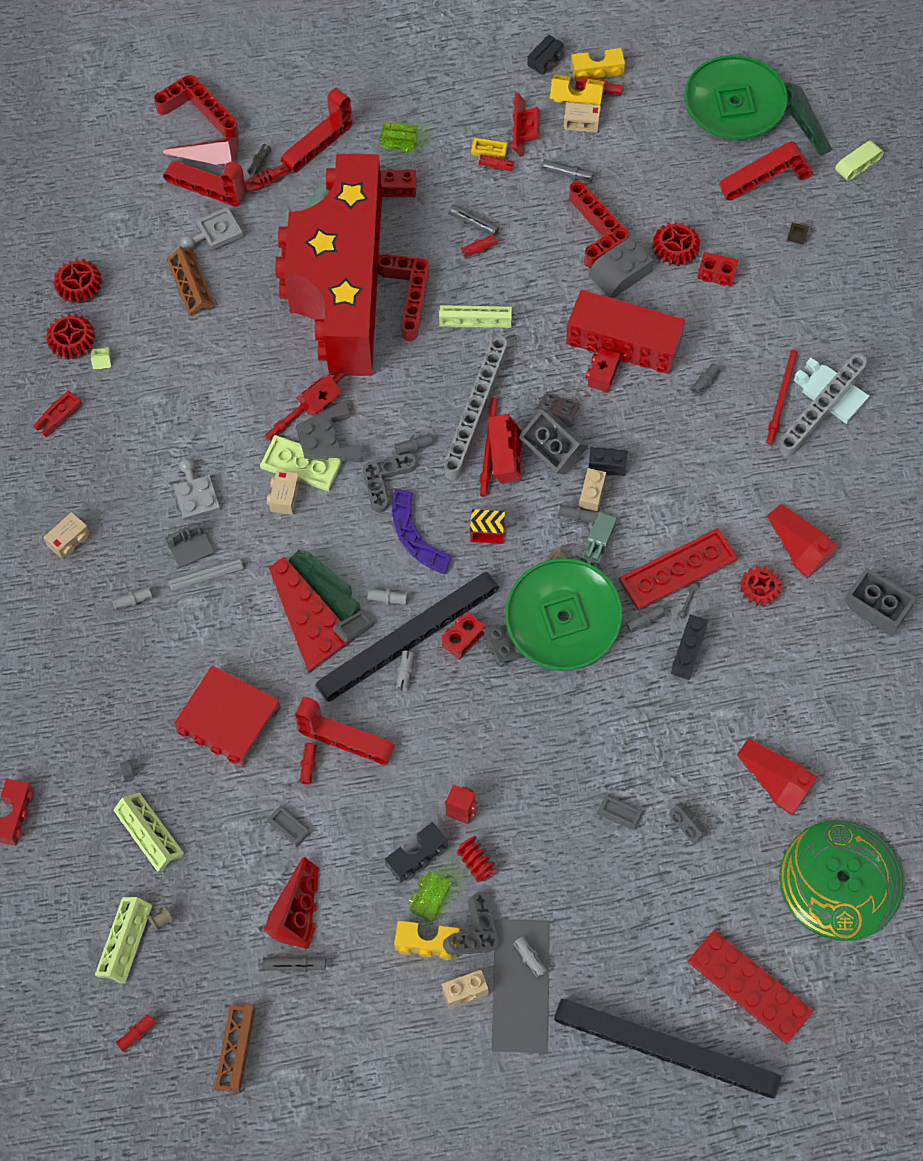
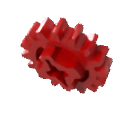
M757 565L755 570L749 568L748 573L744 572L743 578L740 581L742 585L740 592H744L743 598L749 597L748 603L755 601V606L762 603L763 607H766L767 602L772 605L774 599L778 600L779 594L782 591V581L778 580L779 574L773 575L774 569L767 571V566L760 569L759 565Z

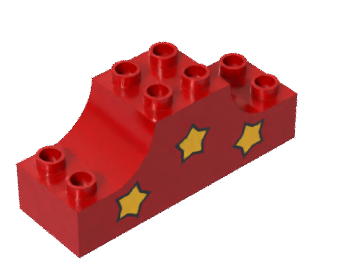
M336 154L335 168H326V190H329L327 196L310 208L289 212L288 226H279L278 247L282 248L281 257L277 256L275 262L276 279H279V298L288 299L290 313L304 315L315 321L318 361H327L329 375L345 373L346 376H372L383 199L379 154Z

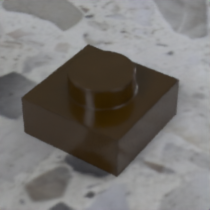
M792 222L787 241L804 245L809 226Z

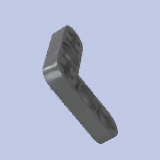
M398 455L368 462L364 465L363 475L371 506L375 512L383 513L388 509V498L383 479L414 471L416 459L413 455ZM405 461H409L410 465L407 466ZM387 464L395 466L391 471H387L384 467ZM369 469L374 471L375 478L371 479ZM373 484L381 486L377 491H373L370 487ZM378 496H380L382 506L377 504Z
M475 893L468 900L475 932L453 933L446 937L443 941V947L448 954L489 953L498 947L499 939L489 899L484 893ZM480 918L486 920L487 927L482 926ZM468 938H470V939H472V940L474 941V943H475V947H474V948H472V947H470V946L468 945V942H467V939H468ZM451 941L453 944H458L459 942L460 944L458 946H455L451 944Z

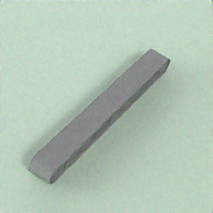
M503 336L493 337L489 344L446 456L444 474L449 480H457L461 476L507 354V340Z

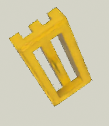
M474 138L471 155L480 156V154L495 158L499 156L500 159L505 160L508 143Z

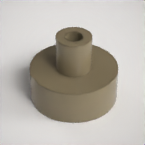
M556 548L550 553L547 561L565 558L566 553L561 548Z

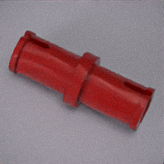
M480 154L481 160H479L478 165L492 167L493 170L513 171L514 161L500 159L499 156L495 158Z
M494 234L481 240L476 239L474 243L462 247V253L468 251L463 254L464 258L478 252L482 253L485 249L497 245V240H493L495 238Z
M305 743L303 760L300 761L302 768L299 783L311 785L313 768L316 767L315 755L317 745Z
M147 1013L135 1026L131 1025L129 1027L130 1030L115 1043L125 1052L137 1040L140 1041L143 1038L142 1035L157 1023Z

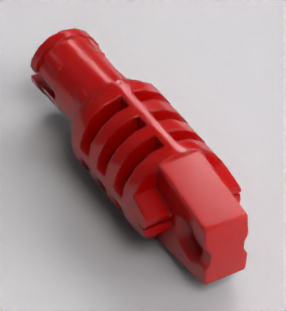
M577 77L576 89L584 90L587 80L591 79L605 81L603 95H622L623 85L612 84L607 80L598 78Z
M286 164L275 169H266L246 179V193L274 184L276 179L288 175L289 170Z

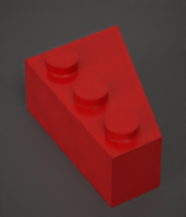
M509 414L489 417L488 427L493 476L501 484L522 480V440L519 438L522 430Z

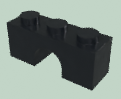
M689 615L672 665V675L690 680L709 620Z
M433 822L417 833V841L422 846L420 852L408 854L400 846L385 858V865L400 883L404 880L409 881L414 877L415 872L419 868L427 867L431 863L432 858L436 855H442L447 850L448 839Z

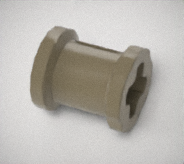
M166 906L162 907V910L156 914L147 916L155 932L165 924L174 922Z

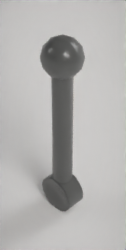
M695 583L690 586L691 591L682 611L679 612L680 618L686 616V610L693 593L698 589V585Z

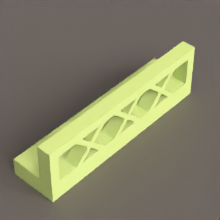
M440 305L439 326L511 328L512 307Z
M140 793L121 798L113 811L157 872L164 870L170 861L181 858L184 855L181 848ZM137 800L141 808L135 806L132 801ZM143 816L150 818L152 823L146 821ZM154 831L161 833L163 838L158 837ZM166 847L171 848L174 853L170 854Z
M122 897L95 976L110 978L118 983L126 982L148 919L147 916L152 908L151 904L138 897Z

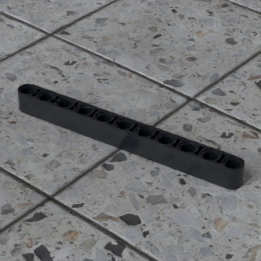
M488 572L480 574L321 678L315 687L327 702L336 699L401 656L402 651H409L494 595L499 590V585Z
M560 999L554 1016V1021L559 1024L764 1097L775 1099L782 1077L774 1072L567 999Z

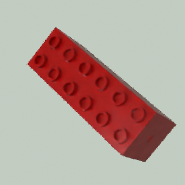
M581 289L567 323L566 344L574 348L585 349L591 353H598L599 348L620 353V360L625 363H633L642 368H650L659 373L670 374L682 341L685 319Z

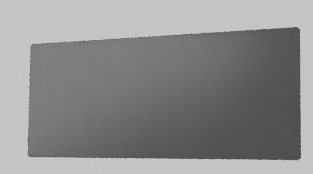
M496 919L495 927L499 945L494 949L492 1051L547 1053L548 971L543 976L536 978L530 967L522 961L523 957L513 943L518 938L524 936L532 949L538 953L539 960L548 970L549 921Z

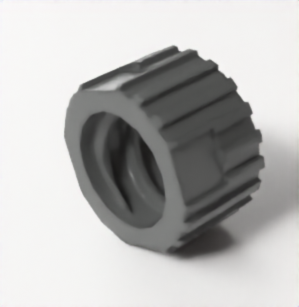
M130 760L121 762L120 767L124 779L134 777Z

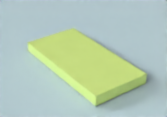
M274 435L260 464V468L272 473H276V470L298 473L300 482L329 492L343 461L337 458H329L328 460L304 459L300 443Z

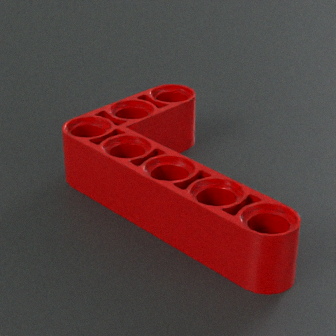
M193 75L182 77L154 96L156 111L161 115L172 112L190 100L225 138L238 137L239 135L236 119Z
M338 88L332 89L327 97L329 117L282 155L281 163L286 164L293 173L301 170L351 128L353 124L351 99Z
M791 141L724 178L719 185L726 200L730 201L789 168L793 170L799 180L810 178L813 171L797 143Z
M171 161L163 174V178L170 184L234 207L239 206L246 194L243 169L235 162L228 163L221 177L177 161Z
M575 181L569 187L570 202L603 236L585 249L584 264L591 268L598 258L628 239L629 233L584 183Z
M391 254L380 255L378 258V272L382 277L410 280L401 324L403 338L407 341H413L418 337L429 279L428 261L417 257Z
M303 697L295 713L298 731L304 736L376 763L388 764L395 748L393 743L321 716L319 703L314 699Z

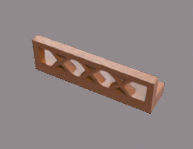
M179 247L167 261L188 314L193 316L201 307L211 310L215 304L193 250ZM179 258L178 266L176 267L174 261ZM182 270L184 271L183 280L180 278ZM187 284L190 286L189 294L186 293ZM195 298L197 304L192 307V300Z
M245 1003V1006L230 1005L215 1090L233 1093L241 1092L256 1010L253 1004ZM234 1011L243 1012L242 1022L238 1025L233 1020ZM237 1030L239 1032L238 1043L233 1046L229 1041V1036ZM234 1051L236 1054L234 1064L229 1067L225 1062V1057ZM230 1072L232 1075L230 1086L220 1085L222 1077Z

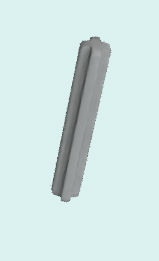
M238 558L170 579L169 585L171 590H176L243 569L241 559Z

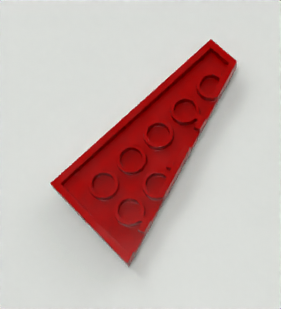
M282 557L269 567V571L309 674L354 641V638L345 643L333 630L334 625L341 621L287 559Z

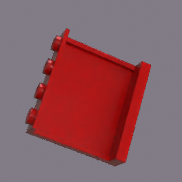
M211 666L177 717L174 725L177 730L176 732L182 737L187 738L188 736L194 739L193 741L197 745L202 747L205 745L218 756L222 754L235 765L239 763L244 766V758L272 714H277L281 706L279 700Z

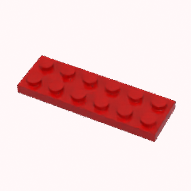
M717 528L619 577V581L639 611L736 562L738 557Z
M715 930L710 933L687 961L688 964L785 1044L789 1043L813 1013L810 1007Z

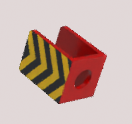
M472 509L470 542L503 544L505 512Z

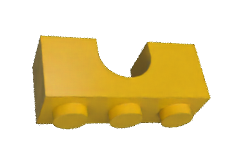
M622 49L605 50L604 60L600 62L592 61L589 58L588 52L571 54V69L574 81L577 80V77L600 79L624 75L625 61Z
M554 74L550 99H554L555 102L559 103L569 101L570 103L601 105L605 81L588 79L584 90L575 91L570 85V76Z
M397 922L394 947L398 953L403 955L419 953V956L422 957L435 955L440 956L439 958L444 960L457 958V955H450L444 950L443 941L453 933H460V928L439 926L437 936L433 940L426 941L418 935V923Z

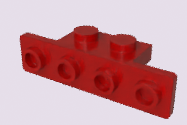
M517 92L513 101L514 127L512 128V149L521 157L524 156V143L539 139L540 109L535 107L525 110L526 102L520 93Z

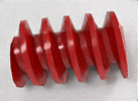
M472 836L459 846L457 855L462 856V862L466 863L467 869H471V875L476 876L475 881L479 883L490 879L498 872L499 868L492 870L495 862H487L491 856L483 857L486 849L478 850L481 842L474 844L477 836Z

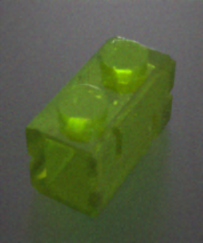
M383 122L380 135L381 147L401 149L405 152L415 151L418 139V126Z
M428 871L426 876L423 875L418 883L420 889L417 894L413 893L409 905H411L410 910L413 914L433 922L451 887V881Z

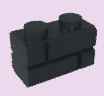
M547 35L527 56L528 67L536 70L541 75L547 70L550 71L557 60L560 61L564 56L563 42L558 39L556 40L551 35Z
M591 447L588 468L604 471L608 475L625 476L628 451Z

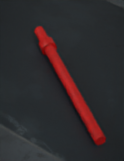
M791 350L773 418L768 425L769 433L766 440L768 444L774 443L775 435L780 428L779 420L798 354L796 350Z
M337 373L332 379L335 383H338L346 374ZM300 404L282 421L276 422L274 427L264 435L265 438L270 441L274 435H277L279 432L282 433L287 429L286 426L305 411Z
M495 397L491 398L489 417H494L497 414L498 399ZM489 427L487 428L483 470L479 479L481 483L480 496L482 497L487 496L488 484L491 482L490 465L492 453Z

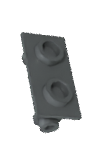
M682 802L676 803L668 815L694 845L700 837L704 838L708 834L707 828L698 818L692 821L695 815L686 804Z

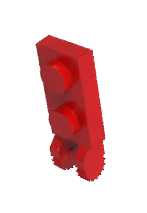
M70 391L65 392L36 421L34 429L39 431L48 421L49 424L43 429L42 435L44 437L50 436L55 428L82 405V401Z

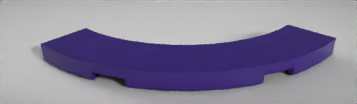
M395 488L392 514L394 527L401 543L420 563L436 572L447 574L452 558L451 555L435 549L422 539L412 520L411 506L413 493Z

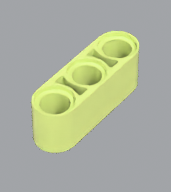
M869 140L840 160L835 170L847 181H850L878 162L883 156L884 151L873 141Z

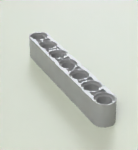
M853 355L783 435L779 448L782 454L786 456L794 454L859 379L866 366V358L863 355ZM858 363L861 367H855L853 364ZM846 376L850 380H844L842 377ZM834 389L837 390L839 393L835 394L832 393L830 390ZM819 403H825L827 406L822 407ZM808 416H814L816 419L810 420ZM802 429L804 433H798L796 430ZM790 442L793 446L787 447L784 443Z

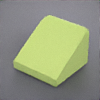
M109 347L92 349L91 361L93 369L111 367Z

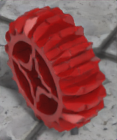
M675 221L672 225L668 222L667 226L662 225L661 229H657L653 237L652 247L654 254L657 255L658 260L662 259L663 264L669 262L670 266L673 263L678 267L679 263L685 266L686 262L691 263L692 259H695L700 251L701 241L699 234L696 233L695 228L690 229V224L684 226L683 222L680 225Z
M76 258L75 262L69 260L68 264L63 263V268L58 267L53 283L55 291L65 302L69 300L73 304L77 301L80 304L84 300L87 303L88 298L93 300V295H98V290H101L102 284L101 272L91 261L86 262L84 258L79 261Z
M68 313L67 317L61 315V319L55 318V323H50V328L47 329L46 340L53 354L56 353L58 357L63 356L65 360L70 356L73 360L74 356L80 358L82 353L87 354V350H91V345L95 342L94 327L83 315L78 317L76 313L73 316Z

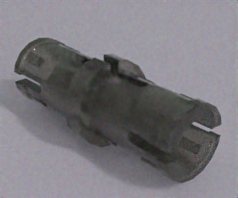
M262 144L258 154L254 155L253 162L247 170L250 175H252L253 171V175L257 174L261 167L265 166L266 159L272 151L269 145L265 150L266 144Z

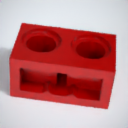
M704 252L697 279L732 287L739 260Z
M467 612L464 616L458 617L455 625L442 634V646L460 660L484 636L483 629H485V625ZM466 626L473 627L472 630H465L464 628ZM454 639H457V640H459L460 642L457 643V644H454V643H452L451 641L454 640Z

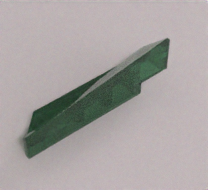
M787 82L785 85L788 99L787 110L820 156L831 152L830 144L802 88Z
M298 550L290 557L289 563L340 621L361 611L360 603L351 597V586L310 552L306 551L303 553Z

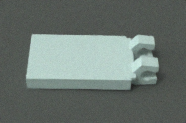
M810 358L806 362L804 369L812 374V376L809 378L805 372L799 370L795 374L793 381L803 388L802 393L814 401L837 373L826 365L820 366L817 361ZM853 385L830 413L847 424L865 404L869 395ZM830 390L832 393H839L837 390ZM819 403L822 407L827 406L825 403Z

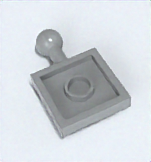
M228 207L196 220L201 233L192 237L189 235L184 236L181 239V246L192 249L195 243L205 239L211 250L243 237V232Z
M189 458L182 459L179 467L186 474L187 482L173 486L184 521L220 511L210 475L195 479L192 471L194 469V462Z

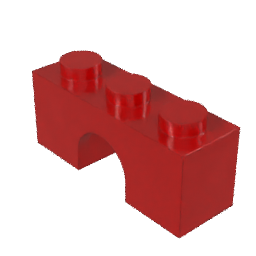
M6 778L0 798L4 804L12 805L13 810L8 816L0 817V843L16 846L17 840H20L22 837L23 829L21 827L23 821L27 820L29 812L27 808L29 802L33 801L34 790L28 782Z

